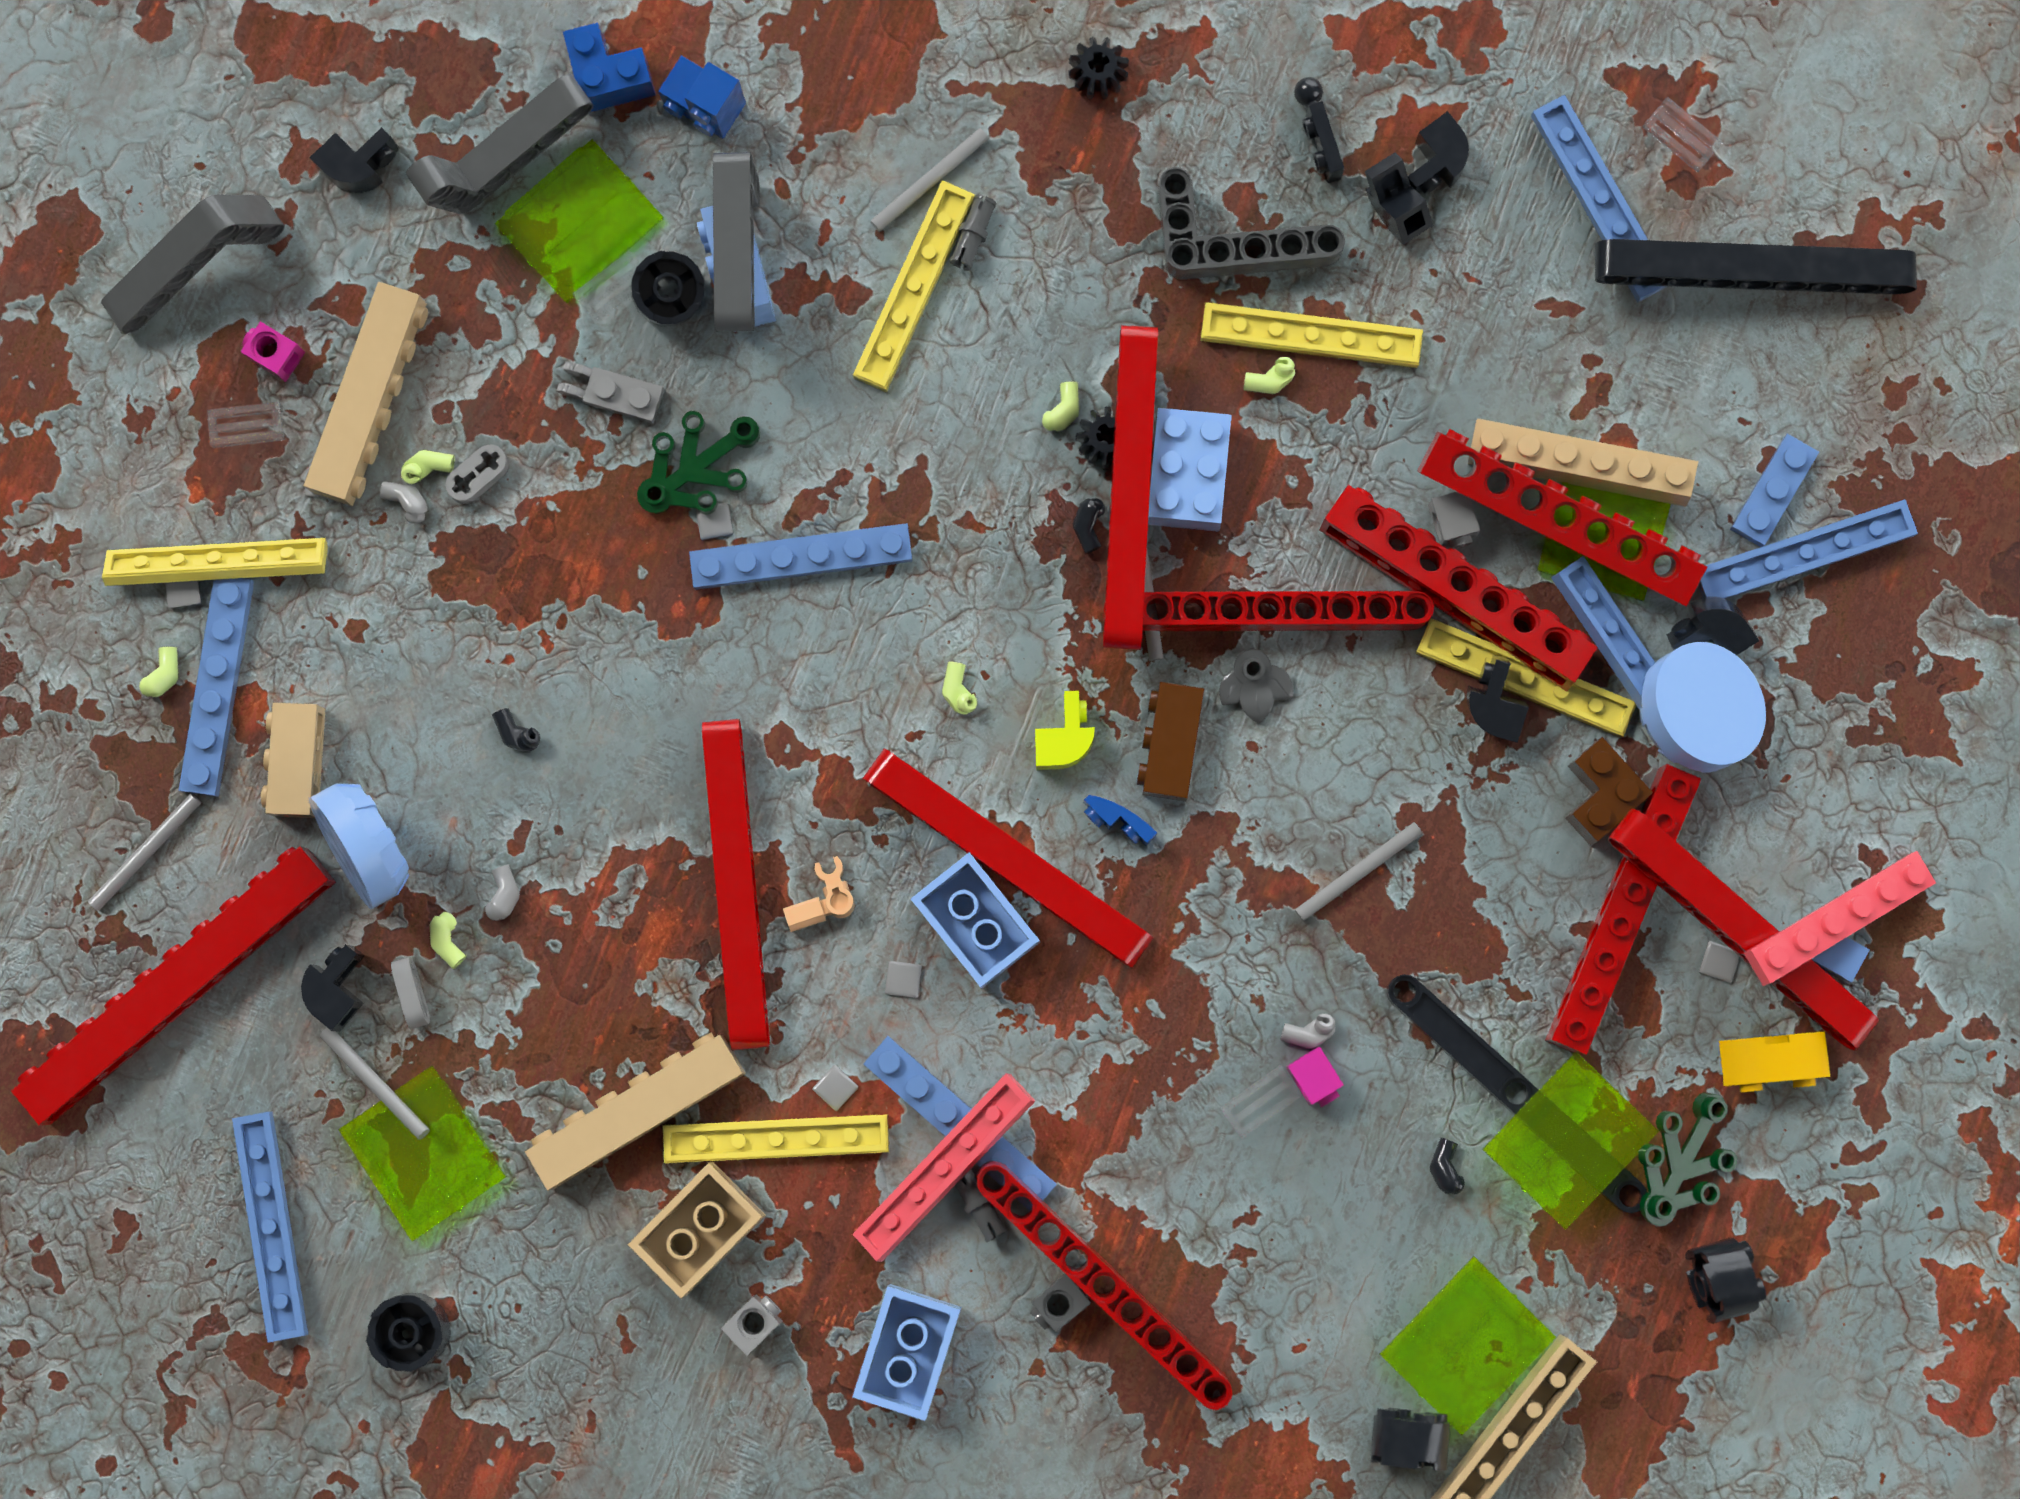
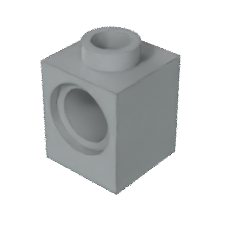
M1458 492L1432 498L1428 508L1439 544L1442 546L1450 544L1453 549L1472 544V538L1477 536L1480 529L1471 499Z
M756 1294L721 1330L748 1356L783 1322L778 1316L781 1310L767 1295L761 1299ZM749 1312H757L764 1318L765 1324L761 1332L754 1333L747 1329L745 1317Z

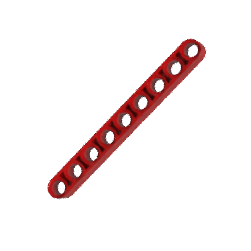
M1121 325L1103 648L1141 650L1158 327Z
M1420 591L1144 592L1142 631L1418 630L1425 626L1433 615L1434 604L1429 595ZM1155 603L1160 604L1165 608L1167 615L1163 619H1152L1147 614V607ZM1228 603L1236 605L1240 610V616L1232 620L1225 618L1221 613V606ZM1264 603L1273 605L1277 611V616L1273 619H1264L1258 613V606ZM1300 603L1310 605L1314 616L1310 619L1300 618L1295 612V606ZM1336 603L1345 604L1350 609V617L1347 619L1337 618L1333 614L1332 606ZM1372 603L1382 604L1387 610V617L1384 619L1373 617L1369 611V605ZM1409 603L1419 604L1423 608L1424 617L1420 619L1410 617L1407 613L1406 605ZM1104 604V609H1103V614H1102V616H1103V621H1104V613H1105V604ZM1188 604H1197L1202 608L1204 615L1200 619L1193 620L1185 615L1183 608Z
M740 719L702 722L730 1046L732 1051L764 1048L770 1046V1033Z
M883 748L862 778L966 853L970 852L980 863L1133 969L1154 939L1144 929L887 749Z
M1630 809L1608 837V841L1616 850L1749 965L1750 963L1744 953L1780 932L1642 812ZM1812 959L1771 983L1835 1040L1850 1050L1857 1051L1879 1022V1019L1872 1011Z
M990 1161L981 1166L977 1175V1186L981 1194L1205 1407L1219 1410L1229 1404L1233 1393L1229 1379L1205 1354L1006 1165L999 1161ZM992 1170L1001 1172L1005 1178L1004 1184L998 1189L986 1187L983 1177L987 1172ZM1021 1196L1028 1198L1032 1203L1030 1212L1026 1215L1015 1214L1010 1207L1015 1198ZM1045 1223H1053L1060 1229V1233L1055 1240L1044 1241L1038 1235L1039 1228ZM1079 1249L1086 1253L1087 1260L1084 1265L1077 1268L1068 1265L1066 1256L1071 1250ZM1103 1275L1111 1277L1115 1282L1113 1289L1104 1294L1097 1292L1093 1287L1095 1280ZM1136 1302L1142 1307L1140 1316L1132 1320L1124 1318L1121 1314V1309L1126 1303ZM1157 1328H1163L1170 1334L1168 1341L1160 1346L1153 1345L1148 1340L1150 1333ZM1186 1354L1192 1355L1197 1359L1194 1369L1188 1372L1181 1371L1176 1367L1178 1359ZM1219 1381L1224 1384V1391L1219 1397L1210 1398L1204 1394V1388L1209 1382Z

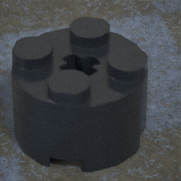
M658 251L647 256L636 267L631 281L632 300L637 311L647 321L659 326H677L688 321L698 311L704 297V278L699 267L688 256L674 251ZM663 280L668 284L674 281L677 285V288L674 289L676 296L670 298L668 295L661 296L658 293V290L661 289L659 283Z
M1729 1237L1687 1250L1685 1258L1688 1261L1692 1260L1693 1266L1692 1270L1686 1271L1690 1290L1698 1308L1706 1306L1710 1314L1707 1315L1706 1320L1709 1323L1715 1324L1754 1312L1759 1308V1302L1767 1299L1766 1289L1762 1280L1759 1277H1755L1751 1265L1754 1262V1255L1747 1241L1738 1242L1735 1238Z
M405 1293L383 1301L372 1312L366 1343L371 1355L381 1366L396 1371L411 1372L434 1362L444 1352L450 1339V1322L444 1308L434 1298L422 1293ZM403 1324L413 1326L415 1331L413 1333L414 1339L412 1337L407 1339L403 1337L402 1331L406 1330Z
M1377 1408V1415H1374L1370 1462H1381V1465L1409 1469L1429 1466L1433 1467L1434 1471H1446L1450 1423L1447 1422L1448 1414L1425 1412L1414 1413V1417H1411V1410Z

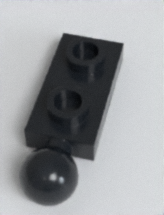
M1303 78L1296 84L1294 96L1297 102L1306 106L1307 109L1306 118L1302 119L1307 139H1313L1317 152L1313 153L1316 169L1319 174H1325L1327 183L1341 180L1345 168L1323 101H1320L1323 96V87L1315 78Z

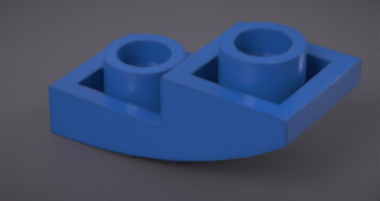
M1088 795L1084 799V804L1088 807L1084 813L1098 828L1104 824L1110 830L1121 820L1124 825L1120 829L1134 844L1141 841L1146 846L1156 837L1157 832L1148 823L1125 807L1093 795Z

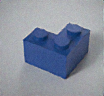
M598 22L563 31L574 78L594 105L591 112L656 95L648 62L642 47L609 56Z
M682 55L658 91L662 103H664L663 108L668 113L679 119L683 115L694 121L693 126L709 137H712L714 133L724 139L746 104L740 82L737 78L710 62H707L705 67L702 68Z

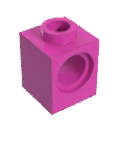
M261 321L256 328H251L247 332L242 342L243 348L240 351L250 361L284 382L288 380L305 354V351L297 343ZM277 343L275 354L270 357H263L264 348L268 344Z
M1316 1047L1286 1066V1069L1309 1105L1318 1102L1319 1106L1323 1107L1340 1096L1337 1089L1344 1086L1321 1047Z

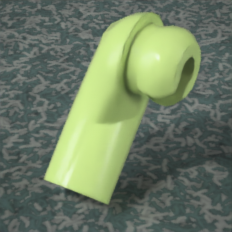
M1280 357L1276 360V365L1266 374L1246 372L1244 390L1269 394L1278 393L1293 380L1295 375L1294 362L1288 357Z
M1077 382L1060 383L1061 403L1053 408L1052 411L1045 412L1042 417V424L1046 430L1062 431L1077 419L1079 415Z
M421 450L403 464L401 477L406 483L415 484L424 479L433 470L451 473L454 469L455 456Z
M177 647L158 648L159 667L150 675L144 677L139 685L143 695L159 697L177 683Z
M949 661L942 695L955 712L966 715L976 709L977 698L974 694L971 695L962 684L966 665Z
M443 912L439 916H435L430 922V944L432 949L452 969H455L464 961L466 955L451 941V931L457 924L455 917L449 912Z

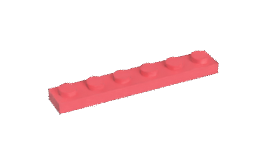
M1918 851L1912 852L1746 951L1744 955L1763 986L1768 985L1931 887L1936 882Z
M1006 1073L853 1233L854 1237L877 1262H882L1035 1102L1034 1098L1011 1074Z

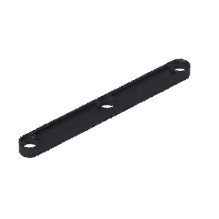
M1404 974L1396 976L1389 982L1386 993L1388 1000L1395 1008L1612 1205L1622 1212L1635 1213L1640 1211V1201L1647 1190L1634 1175L1416 978ZM1399 981H1408L1414 987V997L1409 1002H1400L1394 996V987ZM1518 1082L1526 1088V1098L1520 1104H1513L1506 1097V1089L1511 1083ZM1625 1185H1633L1639 1191V1200L1634 1206L1626 1207L1620 1201L1619 1192Z

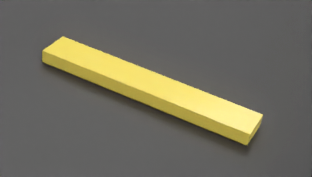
M943 180L941 181L853 373V378L887 392L956 242L960 225L965 222L972 207L975 194Z
M1206 302L1200 341L1418 368L1423 330Z
M326 538L107 550L102 579L105 586L322 574L325 573L328 545Z
M1432 618L1429 619L1416 651L1418 655L1477 679L1480 677L1484 662L1491 663L1493 654L1508 658L1511 665L1503 690L1620 738L1624 737L1636 707L1634 701L1581 679H1577L1566 692L1493 643Z
M888 1115L663 1125L664 1163L889 1152Z

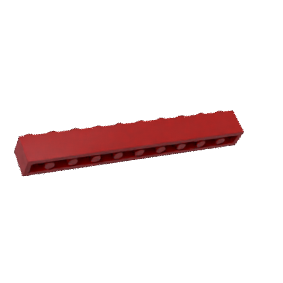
M299 846L297 849L291 847L283 852L276 860L278 862L276 867L268 873L263 871L256 875L248 883L250 889L240 897L235 895L225 901L220 906L219 910L221 913L211 922L207 919L198 924L190 933L193 936L182 946L177 944L163 954L162 959L164 961L154 970L149 968L139 974L133 980L135 986L126 994L121 992L112 997L104 1005L106 1011L96 1019L91 1017L85 1020L76 1028L75 1032L77 1035L67 1044L63 1041L54 1046L46 1054L48 1057L47 1061L38 1068L36 1066L29 1068L18 1077L17 1081L19 1084L11 1092L38 1125L53 1124L336 883L309 849Z

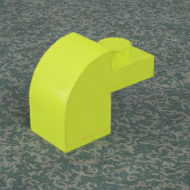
M1064 691L1065 728L1035 729L1036 770L1069 768L1084 759L1090 751L1094 740L1095 727L1080 728V723L1087 722L1086 700H1079V691Z

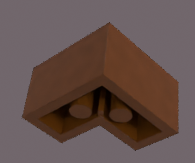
M1601 737L1568 765L1570 770L1590 790L1592 795L1565 819L1591 846L1620 823L1630 809L1638 807L1653 792L1609 743Z

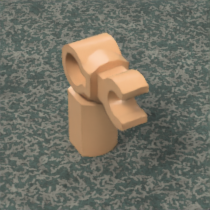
M838 856L833 857L836 868L831 874H825L820 863H815L817 877L826 883V886L822 889L825 899L820 900L819 897L783 908L791 932L826 921V916L833 915L836 918H846L853 912L855 907L854 899L850 893L847 881H841L844 868Z

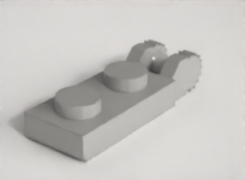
M565 361L564 371L572 376L589 379L587 389L585 391L568 383H559L556 392L581 400L589 406L654 424L664 393L663 386L593 367L591 369L581 364Z

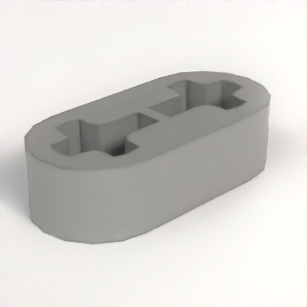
M492 444L482 446L449 474L445 483L448 494L458 503L467 504L475 501L506 474L509 468L508 457L498 446ZM487 455L493 458L498 455L500 456L496 460L499 465L497 469L493 470L488 467L480 474L478 473L486 466L484 458ZM476 475L468 484L471 489L469 493L465 494L463 491L455 493L459 488L456 483L459 479L462 478L464 481H468Z
M409 956L391 962L394 982L407 1025L410 1029L430 1024L427 1003L412 957Z

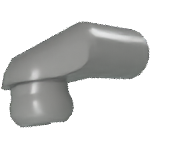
M386 481L382 483L380 490L381 499L400 502L406 511L405 518L410 523L417 524L425 520V512L428 509L427 503L416 487Z
M503 865L492 870L498 890L491 902H488L485 906L486 915L491 920L497 921L507 918L519 900L520 892L509 865Z
M1323 1013L1318 1015L1315 1020L1304 1028L1285 1023L1280 1041L1314 1049L1333 1036L1335 1020L1331 1015Z

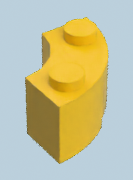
M1825 1031L1719 1041L1724 1086L1739 1085L1740 1092L1762 1091V1083L1790 1080L1793 1082V1088L1816 1086L1815 1078L1830 1077Z

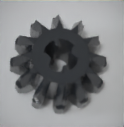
M1092 36L1089 39V48L1079 43L1076 46L1078 55H1070L1069 64L1072 68L1068 71L1069 79L1077 80L1075 90L1079 92L1087 88V98L1089 99L1094 97L1095 91L1100 92V96L1104 100L1108 98V89L1119 93L1121 91L1119 82L1128 80V72L1124 69L1129 66V59L1121 56L1123 52L1122 46L1117 45L1110 49V39L1108 37L1103 40L1102 45H1097V40ZM1101 64L1104 72L1096 73V68H1093V65Z
M1110 406L1105 407L1104 417H1100L1096 409L1091 410L1090 416L1093 422L1081 419L1080 427L1084 432L1076 433V441L1085 443L1078 449L1079 454L1082 456L1092 452L1088 460V464L1094 466L1099 458L1103 459V470L1109 469V460L1113 459L1114 436L1113 444L1108 445L1105 440L1099 442L1102 432H1106L1108 436H1111L1115 431V418L1111 417L1112 410Z

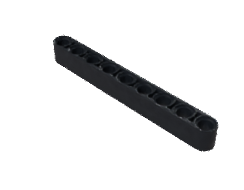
M1607 239L1595 243V281L1601 284L1908 294L1917 289L1916 253L1911 250Z

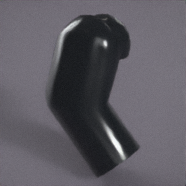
M1088 498L1080 503L1073 521V529L1085 554L1094 552L1102 547L1093 529L1097 518H1100L1105 513V505L1098 498Z
M509 708L501 709L492 714L501 739L507 747L523 752L533 751L538 747L541 739L540 733L532 727L528 729L517 726Z

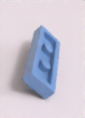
M1787 433L1730 530L1759 547L1765 546L1819 451Z

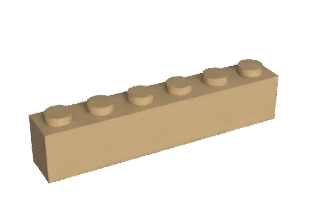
M378 281L303 485L310 492L350 506L354 505L356 498L359 499L363 495L366 487V478H364L368 464L372 465L377 457L379 445L376 442L380 431H384L389 424L391 417L390 403L393 396L397 397L403 385L402 370L405 362L409 363L413 358L416 343L413 340L417 329H422L427 320L428 309L425 308L427 304L419 294Z
M1478 418L1471 448L1478 452L1483 445L1501 454L1502 457L1499 462L1510 468H1513L1515 462L1535 471L1536 473L1533 477L1551 479L1557 482L1684 507L1687 506L1692 496L1698 461ZM1469 456L1467 464L1473 465V460Z
M712 1032L706 1034L692 1043L695 1050L683 1057L680 1052L669 1056L660 1062L663 1068L651 1076L647 1071L639 1074L627 1082L630 1086L628 1090L617 1095L615 1090L595 1101L598 1108L586 1115L583 1110H580L563 1120L566 1126L554 1134L549 1129L530 1140L533 1147L526 1150L525 1153L547 1191L557 1188L745 1075L744 1069L731 1050L724 1035H718L714 1038Z
M1559 1334L1431 1499H1490L1597 1361L1570 1339Z

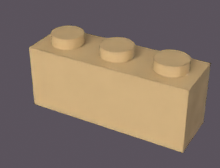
M272 704V712H268L266 717L267 734H271L270 749H265L263 758L264 769L268 771L267 785H264L261 791L262 807L266 808V814L274 817L315 818L309 804V797L320 792L325 708L317 704Z

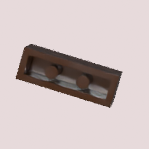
M1160 682L1158 691L1151 690L1148 712L1155 713L1153 728L1145 727L1142 746L1143 749H1149L1147 764L1140 763L1137 785L1144 786L1142 795L1187 801L1204 688Z

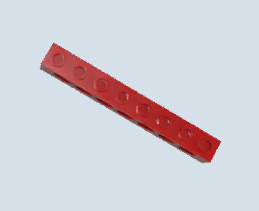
M1451 429L1448 430L1446 435L1437 431L1417 472L1687 607L1707 569V566L1698 562L1701 557L1700 554L1682 545L1679 551L1666 546L1668 538L1649 528L1645 535L1632 529L1635 521L1617 512L1614 513L1612 518L1600 513L1599 510L1602 505L1583 495L1579 502L1566 496L1569 488L1551 479H1548L1546 485L1532 479L1536 472L1515 462L1513 468L1500 463L1502 455L1483 445L1479 452L1466 446L1469 438ZM1462 455H1469L1473 460V469L1467 475H1457L1454 470L1456 459ZM1495 472H1503L1506 476V485L1499 492H1491L1487 485L1488 478ZM1531 488L1536 489L1539 493L1538 504L1530 509L1524 508L1521 504L1523 492ZM1563 505L1570 506L1572 509L1571 520L1565 525H1557L1554 520V513L1557 508ZM1595 522H1602L1605 526L1604 537L1596 542L1590 541L1587 535L1588 528ZM1628 539H1635L1638 543L1637 553L1631 558H1624L1621 554L1623 542ZM1668 555L1671 559V568L1667 573L1657 575L1654 571L1656 559L1660 556Z
M1348 484L1319 531L1411 591L1426 593L1433 600L1435 607L1487 641L1505 650L1523 662L1524 665L1566 692L1576 682L1598 648L1591 643L1592 640L1587 634L1580 630L1569 629L1560 623V618L1547 609L1540 610L1531 604L1529 598L1521 591L1508 589L1503 586L1492 572L1483 568L1477 569L1467 562V558L1461 552L1453 548H1445L1436 542V538L1429 531L1423 528H1414L1405 522V518L1401 513L1392 508L1385 509L1374 501L1373 496L1362 488H1353ZM1358 520H1370L1374 524L1375 529L1371 531L1362 529L1358 524ZM1398 539L1402 541L1406 550L1397 551L1393 549L1389 544V540ZM1429 559L1433 561L1437 570H1425L1421 566L1420 560ZM1451 580H1462L1466 584L1468 591H1457L1452 586ZM1489 599L1494 601L1499 611L1490 612L1486 610L1482 600ZM1514 620L1525 621L1529 626L1530 632L1524 633L1517 630L1514 626ZM1545 640L1557 642L1561 652L1553 653L1549 651L1545 645Z
M1665 764L1658 769L1650 788L1653 793L1645 800L1641 812L1676 841L1702 778L1672 765ZM1623 855L1545 1041L1579 1056L1587 1055L1657 887L1656 883Z

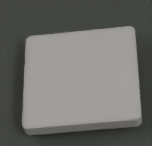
M727 502L719 503L717 509L711 514H703L696 509L701 540L733 534ZM711 505L702 506V508H709Z
M199 581L165 583L169 608L202 603Z
M1709 941L1699 973L1731 983L1740 956L1727 946Z
M889 961L885 994L918 998L922 965Z
M833 1065L812 1089L829 1106L838 1111L858 1089V1085L841 1069Z

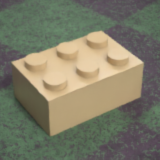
M711 1162L628 1245L682 1299L735 1248L766 1214L714 1162Z

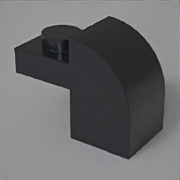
M1447 111L1422 129L1415 141L1417 147L1428 159V162L1408 176L1410 185L1418 193L1423 192L1427 195L1442 183L1440 177L1451 188L1460 178L1469 154L1467 137L1459 124Z
M382 127L356 152L335 132L309 158L338 188L351 193H364L379 187L383 183L375 171L379 167H386L394 159L395 152L399 147Z
M1396 152L1364 171L1369 187L1365 190L1373 208L1387 229L1403 245L1434 226L1426 200L1410 185L1403 159Z
M1704 597L1691 602L1690 604L1696 616L1692 619L1685 618L1672 627L1671 632L1666 634L1673 650L1689 643L1707 642L1712 638L1716 645L1726 648L1736 656L1759 642L1754 629L1741 610L1734 603L1720 597Z
M1493 654L1491 663L1484 662L1480 673L1479 683L1484 685L1483 689L1468 686L1466 694L1467 705L1475 722L1485 732L1518 743L1529 707L1525 701L1501 695L1511 663L1508 658Z
M345 944L343 948H335L325 960L327 965L325 970L320 966L310 964L302 979L301 993L306 1008L331 1031L340 1032L363 1005L360 999L341 985L365 956L351 945Z

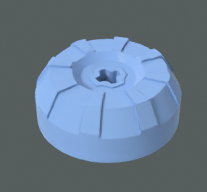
M1694 642L1683 645L1666 654L1649 668L1643 680L1640 719L1642 727L1646 728L1648 735L1662 756L1686 768L1702 773H1710L1726 768L1746 758L1753 752L1764 732L1766 708L1758 681L1749 667L1738 656L1716 644Z
M335 783L309 797L311 810L327 844L363 902L370 909H373L397 896L409 877L407 872L409 867L395 843L396 838L390 827L387 828L370 795L367 796L364 793L360 784Z

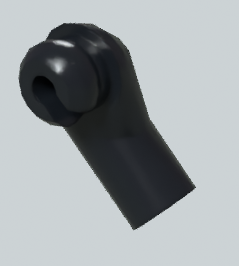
M1440 1137L1430 1164V1172L1440 1190L1447 1194L1456 1195L1463 1190L1465 1185L1463 1177L1458 1176L1451 1163L1458 1144Z

